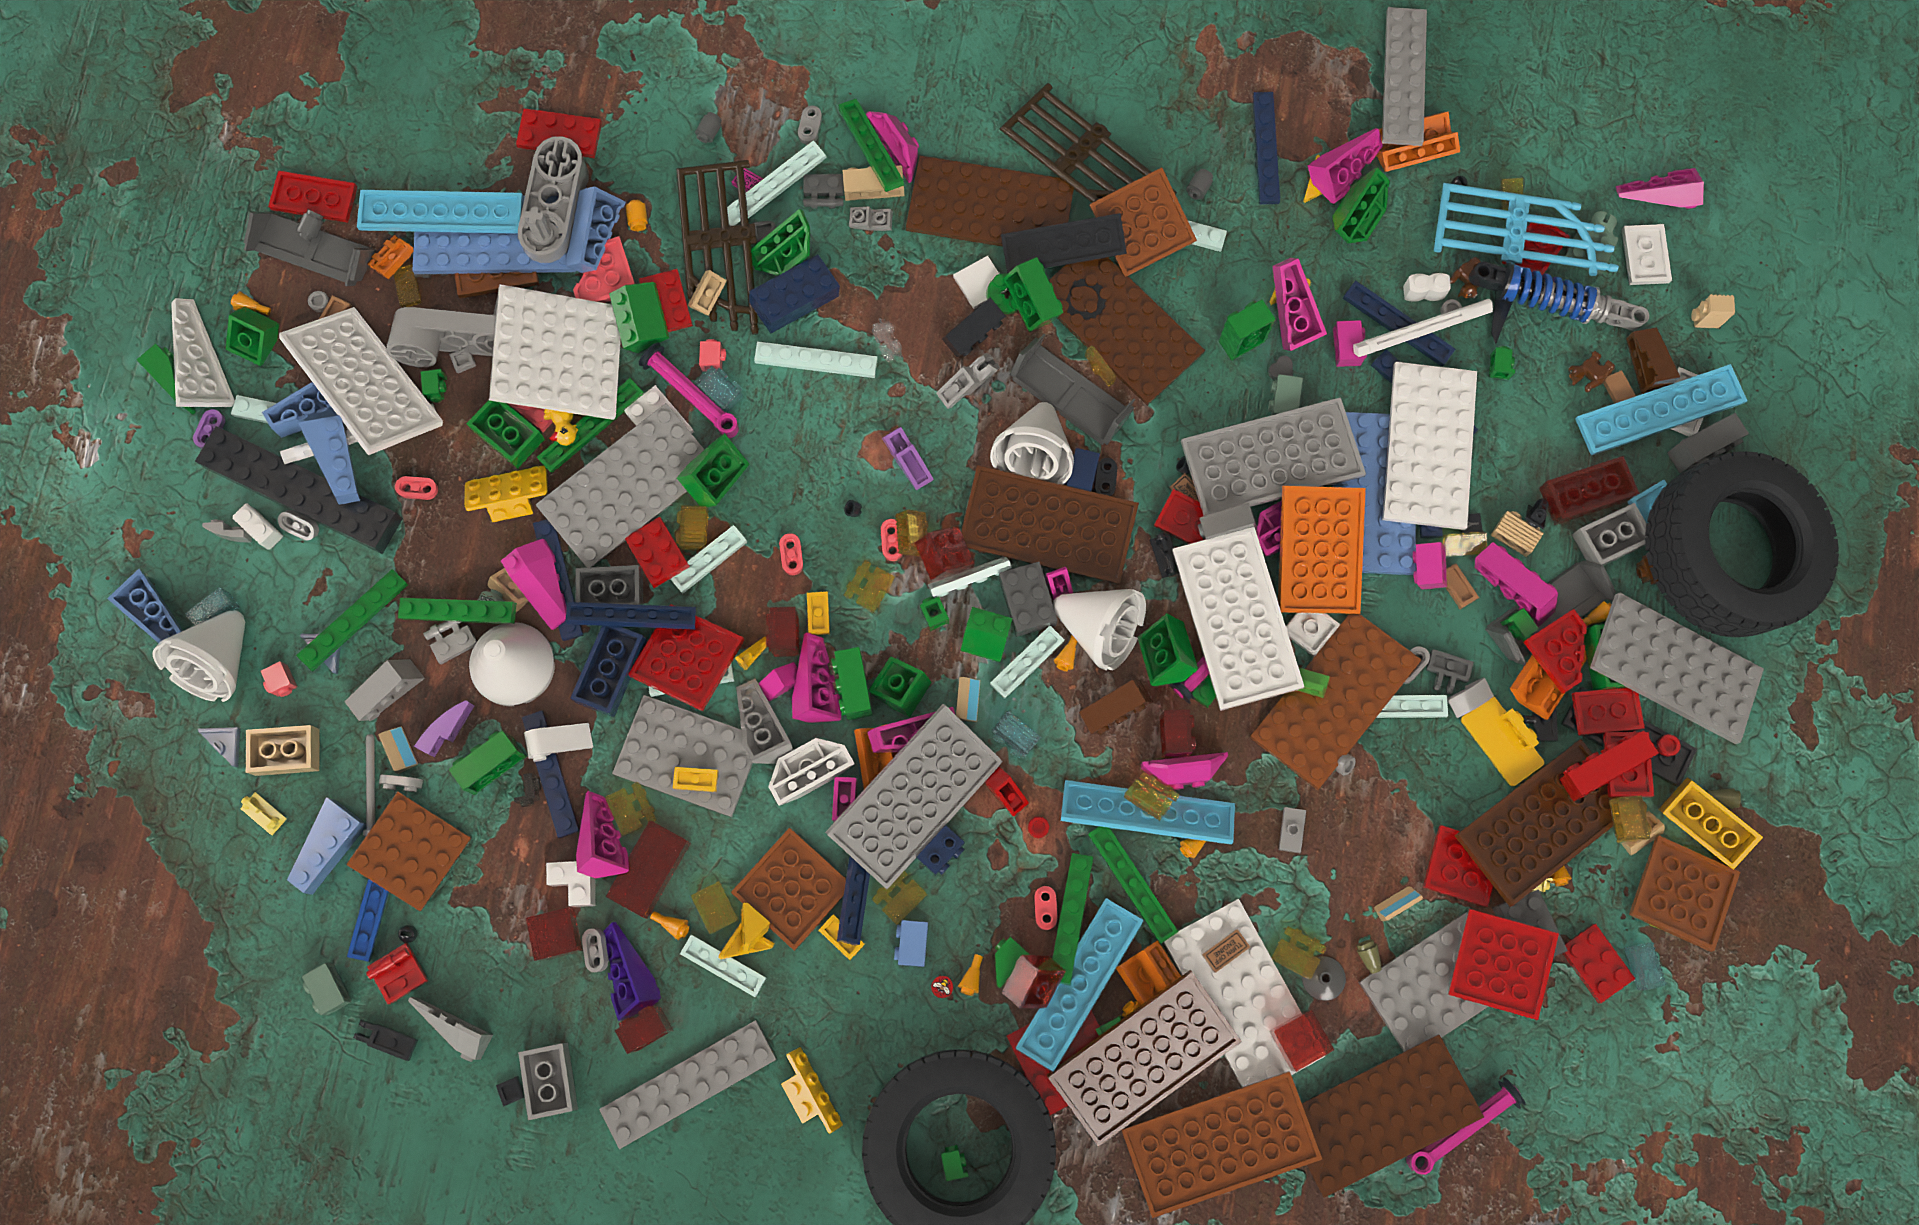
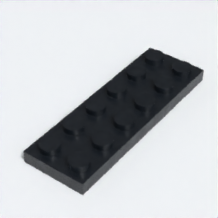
M1121 213L1001 234L1007 273L1017 265L1036 257L1043 264L1044 268L1127 254Z
M1580 687L1577 692H1584L1589 690L1585 689L1584 687ZM1572 701L1561 725L1578 733ZM1643 720L1645 728L1636 730V732H1649V738L1656 747L1658 739L1669 733ZM1603 733L1582 735L1604 747ZM1680 739L1681 747L1676 755L1666 757L1659 753L1651 759L1652 774L1676 787L1680 786L1697 751V748Z

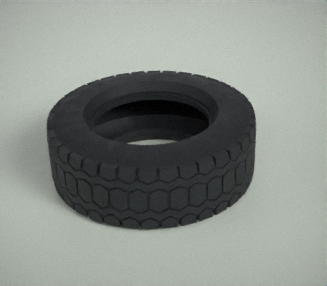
M1749 451L1732 452L1712 458L1678 475L1663 488L1655 499L1647 522L1649 523L1646 524L1645 536H1648L1645 538L1646 551H1650L1646 553L1649 566L1653 565L1650 571L1654 580H1659L1656 582V585L1662 594L1666 593L1664 598L1671 606H1675L1673 609L1694 626L1712 634L1725 637L1759 635L1796 623L1811 614L1826 598L1833 585L1832 581L1835 580L1837 572L1835 567L1838 566L1839 554L1836 552L1839 551L1838 539H1834L1837 536L1835 524H1830V522H1833L1829 509H1824L1827 505L1822 496L1817 497L1819 492L1813 484H1808L1809 480L1803 474L1797 473L1798 470L1785 464L1784 461L1776 457L1772 458V456ZM1720 502H1728L1745 508L1758 519L1767 533L1772 548L1773 560L1769 577L1760 589L1744 586L1732 579L1721 568L1714 556L1709 539V526L1712 514Z
M953 1049L938 1051L908 1064L881 1090L873 1103L865 1125L862 1144L863 1168L869 1190L877 1206L893 1225H1026L1043 1203L1053 1179L1056 1164L1054 1127L1049 1111L1040 1094L1031 1082L1010 1064L990 1054L974 1050ZM954 1094L975 1096L992 1105L1006 1121L1012 1141L1010 1164L999 1184L986 1195L965 1202L943 1200L928 1192L915 1178L907 1159L906 1150L908 1132L918 1113L934 1100Z

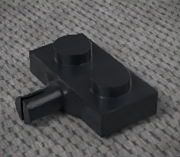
M1556 708L1548 720L1543 719L1534 712H1532V715H1522L1524 724H1532L1538 741H1558Z

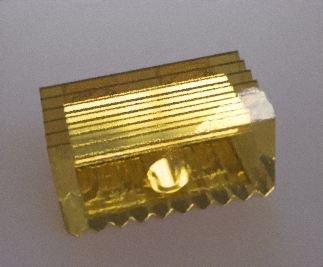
M681 506V511H678L677 523L680 524V531L676 532V544H679L681 550L701 551L706 547L709 513L707 506Z
M910 509L897 513L895 521L897 522L898 553L911 556H921L929 553L930 541L928 540L926 513Z
M1642 795L1618 797L1609 800L1617 843L1650 839L1651 826L1646 819L1647 805L1643 801Z

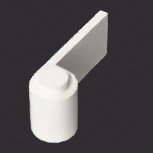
M589 723L538 728L524 732L528 758L533 759L534 762L546 760V756L551 753L593 748Z

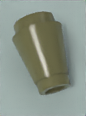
M1734 788L1706 791L1726 808L1733 810L1740 806L1741 793Z
M1373 939L1358 943L1357 953L1370 974L1381 971L1378 946L1374 943Z

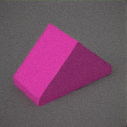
M1066 567L1046 574V585L1053 601L1062 594L1073 593Z
M794 662L773 669L758 683L769 702L795 686L798 668Z

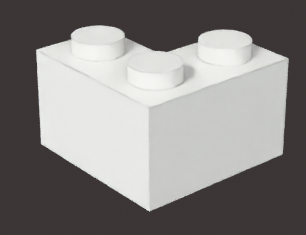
M577 861L546 863L547 885L552 887L568 886L569 906H596L595 878L578 873Z

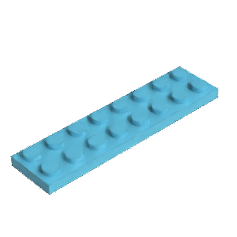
M360 190L357 228L361 231L518 233L524 196L522 193Z
M1730 364L1577 416L1575 420L1592 456L1746 403L1747 399Z
M1065 780L1061 821L1232 844L1234 840L1235 803Z
M1107 898L1104 900L1078 943L1071 986L1054 983L1016 1046V1050L1048 1070L1055 1071L1144 922L1143 919Z

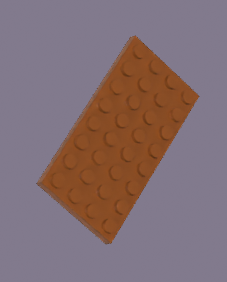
M1349 614L1305 668L1309 671L1330 676L1324 698L1297 690L1285 693L1250 738L1319 790L1338 766L1339 758L1349 753L1422 660L1362 615Z
M1290 1071L1122 1129L1152 1218L1322 1160Z

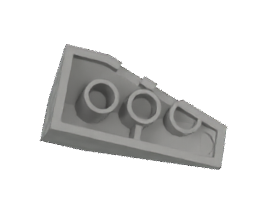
M753 679L736 687L743 747L752 763L776 764L780 757L793 751L792 745L756 679Z
M418 997L409 998V1003L456 1051L461 1053V1058L470 1062L473 1059L480 1060L493 1036L492 1034Z

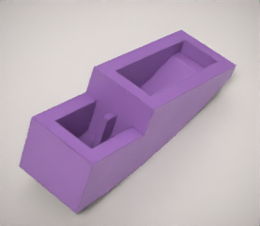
M902 427L882 437V440L915 490L934 480Z
M465 700L443 713L421 735L414 747L435 757L445 739L454 742L474 705Z

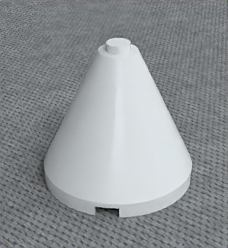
M1047 402L1038 403L995 439L990 454L994 469L998 468L1000 471L1063 485L1070 478L1074 465V457L1055 408Z
M1134 589L1062 594L1053 601V608L1057 617L1099 668L1107 671V669L1115 670L1135 646L1138 638L1133 635L1137 625L1143 626L1146 601L1141 592Z
M236 610L226 611L160 641L153 650L155 663L160 670L166 667L172 673L169 679L187 692L213 702L218 697L222 698V702L227 701L236 690L246 623L244 616Z
M515 622V624L495 626L480 637L472 650L469 669L473 684L484 697L496 704L514 706L529 703L547 689L553 678L555 662L552 646L541 632L527 624Z

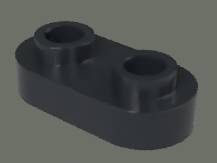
M1103 458L1098 462L1095 493L1113 496L1115 493L1118 467L1117 463L1111 458ZM1109 465L1111 469L1105 470L1104 466ZM1104 484L1108 485V486H1109V489H1108V490H1104V489L1102 488V485H1104Z

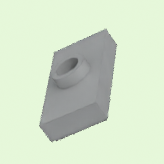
M1284 807L1278 850L1301 853L1306 810Z

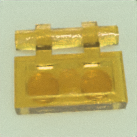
M864 560L862 565L856 569V575L852 582L847 584L844 596L851 599L854 593L859 595L856 604L875 613L895 580V576L879 567H876L873 573L869 572L868 569L871 563ZM863 578H866L869 581L864 589L859 587V584Z
M1143 772L1139 779L1145 783L1136 779L1125 792L1124 798L1160 821L1172 806V801L1168 798L1176 802L1180 794L1173 791L1174 788L1170 785L1166 786L1159 782L1154 775H1148Z
M638 782L631 785L634 790L632 794L628 795L627 790L623 788L605 797L622 836L642 828L643 825L640 819L646 817L649 824L656 821L655 810L653 806L649 805L646 798L647 793ZM635 800L639 801L642 808L638 812H636L632 803Z
M905 871L888 889L880 887L876 891L877 894L872 898L876 905L883 899L888 903L882 911L896 925L928 895L913 879L907 885L902 881L908 875ZM898 886L901 891L892 899L888 894Z
M1287 926L1284 934L1292 938L1290 942L1281 939L1271 958L1282 966L1311 980L1321 960L1313 956L1315 950L1324 954L1327 946L1319 943L1320 940L1315 937L1312 939L1302 934L1301 930L1297 928L1295 930ZM1297 941L1309 946L1308 951L1306 952L1296 947Z

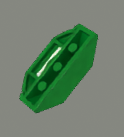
M1378 167L1371 170L1351 186L1332 216L1335 231L1346 243L1367 241L1387 209L1390 180Z
M798 209L751 248L752 263L755 270L778 276L799 265L810 256V226L802 209Z

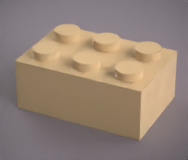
M307 725L246 730V773L260 776L319 771L320 729Z

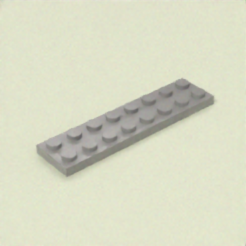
M1387 8L1382 143L1422 146L1424 142L1427 10Z
M757 1020L599 1110L618 1148L621 1149L772 1063L777 1058Z

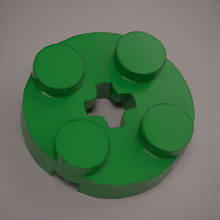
M1003 273L996 275L989 283L986 297L987 299L991 297L1000 310L1008 315L1015 313L1018 307L1011 295L1005 298V295L1002 294V291H1005L1007 288L1003 278L1008 274Z

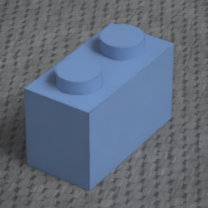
M902 920L901 925H897L896 938H900V946L895 947L894 960H898V965L925 967L928 922Z

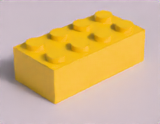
M1688 777L1658 809L1733 870L1763 838Z

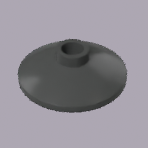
M1320 956L1313 958L1305 965L1302 972V983L1310 996L1326 1001L1332 1000L1341 994L1345 987L1346 976L1339 962L1330 957ZM1324 974L1329 976V981L1326 983L1322 980Z

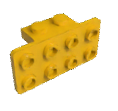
M535 466L466 482L465 509L472 511L487 508L492 522L533 514V507L529 498L548 493L546 467Z
M1492 697L1478 708L1462 716L1461 722L1510 786H1516L1544 765V760L1534 748L1539 744L1537 735L1524 724L1522 715L1518 711H1514L1513 708L1506 712L1499 701Z

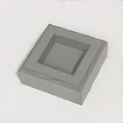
M467 347L463 351L459 350L449 354L457 373L477 366Z

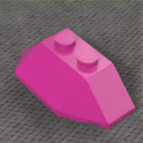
M867 112L866 116L886 151L897 166L902 165L903 176L908 183H911L918 160L919 144L914 137H910L907 126L904 122H900L896 116L881 112Z
M1282 500L1259 514L1256 534L1265 556L1280 552Z
M1228 752L1145 761L1141 763V769L1164 787H1171V790L1183 789V785L1192 784V788L1203 787L1226 760Z

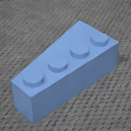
M595 186L579 191L565 266L580 273L597 270L606 249L605 244L611 238V230L614 223H617L620 217L618 214L621 208H624L625 201Z
M313 382L262 412L269 426L281 438L300 432L299 422L338 416Z
M340 415L299 422L301 431L338 504L360 501L346 428Z
M140 569L107 598L158 643L183 631L150 579Z
M326 797L287 881L301 892L313 895L366 828V823L336 800Z

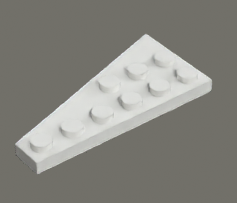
M175 298L171 305L176 407H232L235 402L194 299Z

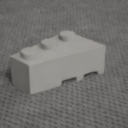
M410 659L387 660L344 702L359 721H372L383 710L425 678Z

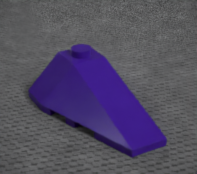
M612 922L603 932L606 938L608 960L611 967L608 979L613 981L614 993H610L611 1001L618 1021H622L651 1008L661 999V995L655 978L618 924Z

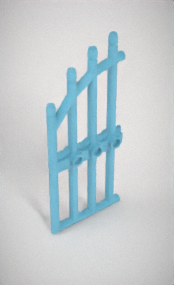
M1443 183L1434 243L1435 252H1441L1442 246L1502 255L1501 261L1506 263L1521 264L1522 258L1583 267L1589 268L1590 276H1596L1597 270L1617 272L1619 267L1616 264H1608L1596 260L1595 251L1611 253L1614 252L1615 246L1592 241L1587 231L1604 232L1605 226L1581 222L1569 210H1580V203ZM1450 192L1508 200V211L1449 202ZM1530 204L1554 207L1566 219L1528 214ZM1447 210L1507 219L1506 227L1504 229L1446 220ZM1527 222L1577 229L1582 240L1526 232ZM1445 228L1502 236L1504 237L1503 247L1444 238ZM1525 240L1587 249L1588 260L1524 250Z

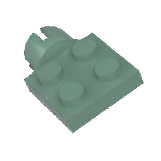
M1596 212L1590 223L1594 225L1601 224L1605 228L1604 232L1600 233L1587 231L1592 241L1616 246L1619 239L1613 235V230L1617 224L1616 217L1610 214L1609 219L1603 222L1607 212ZM1576 231L1573 239L1582 240L1578 231ZM1569 247L1565 254L1566 257L1588 260L1587 249ZM1595 251L1597 261L1608 263L1612 252ZM1597 270V275L1601 276L1603 270Z

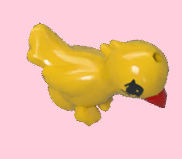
M545 409L544 420H552L556 426L554 433L549 439L557 441L564 446L572 444L578 431L577 425L570 423L574 413Z

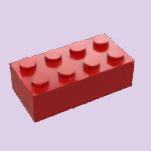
M1635 730L1619 741L1620 744L1615 741L1606 746L1605 749L1600 751L1602 754L1599 755L1598 752H1595L1582 761L1581 766L1577 762L1568 767L1563 772L1564 776L1559 780L1573 802L1659 754L1646 732L1637 733Z

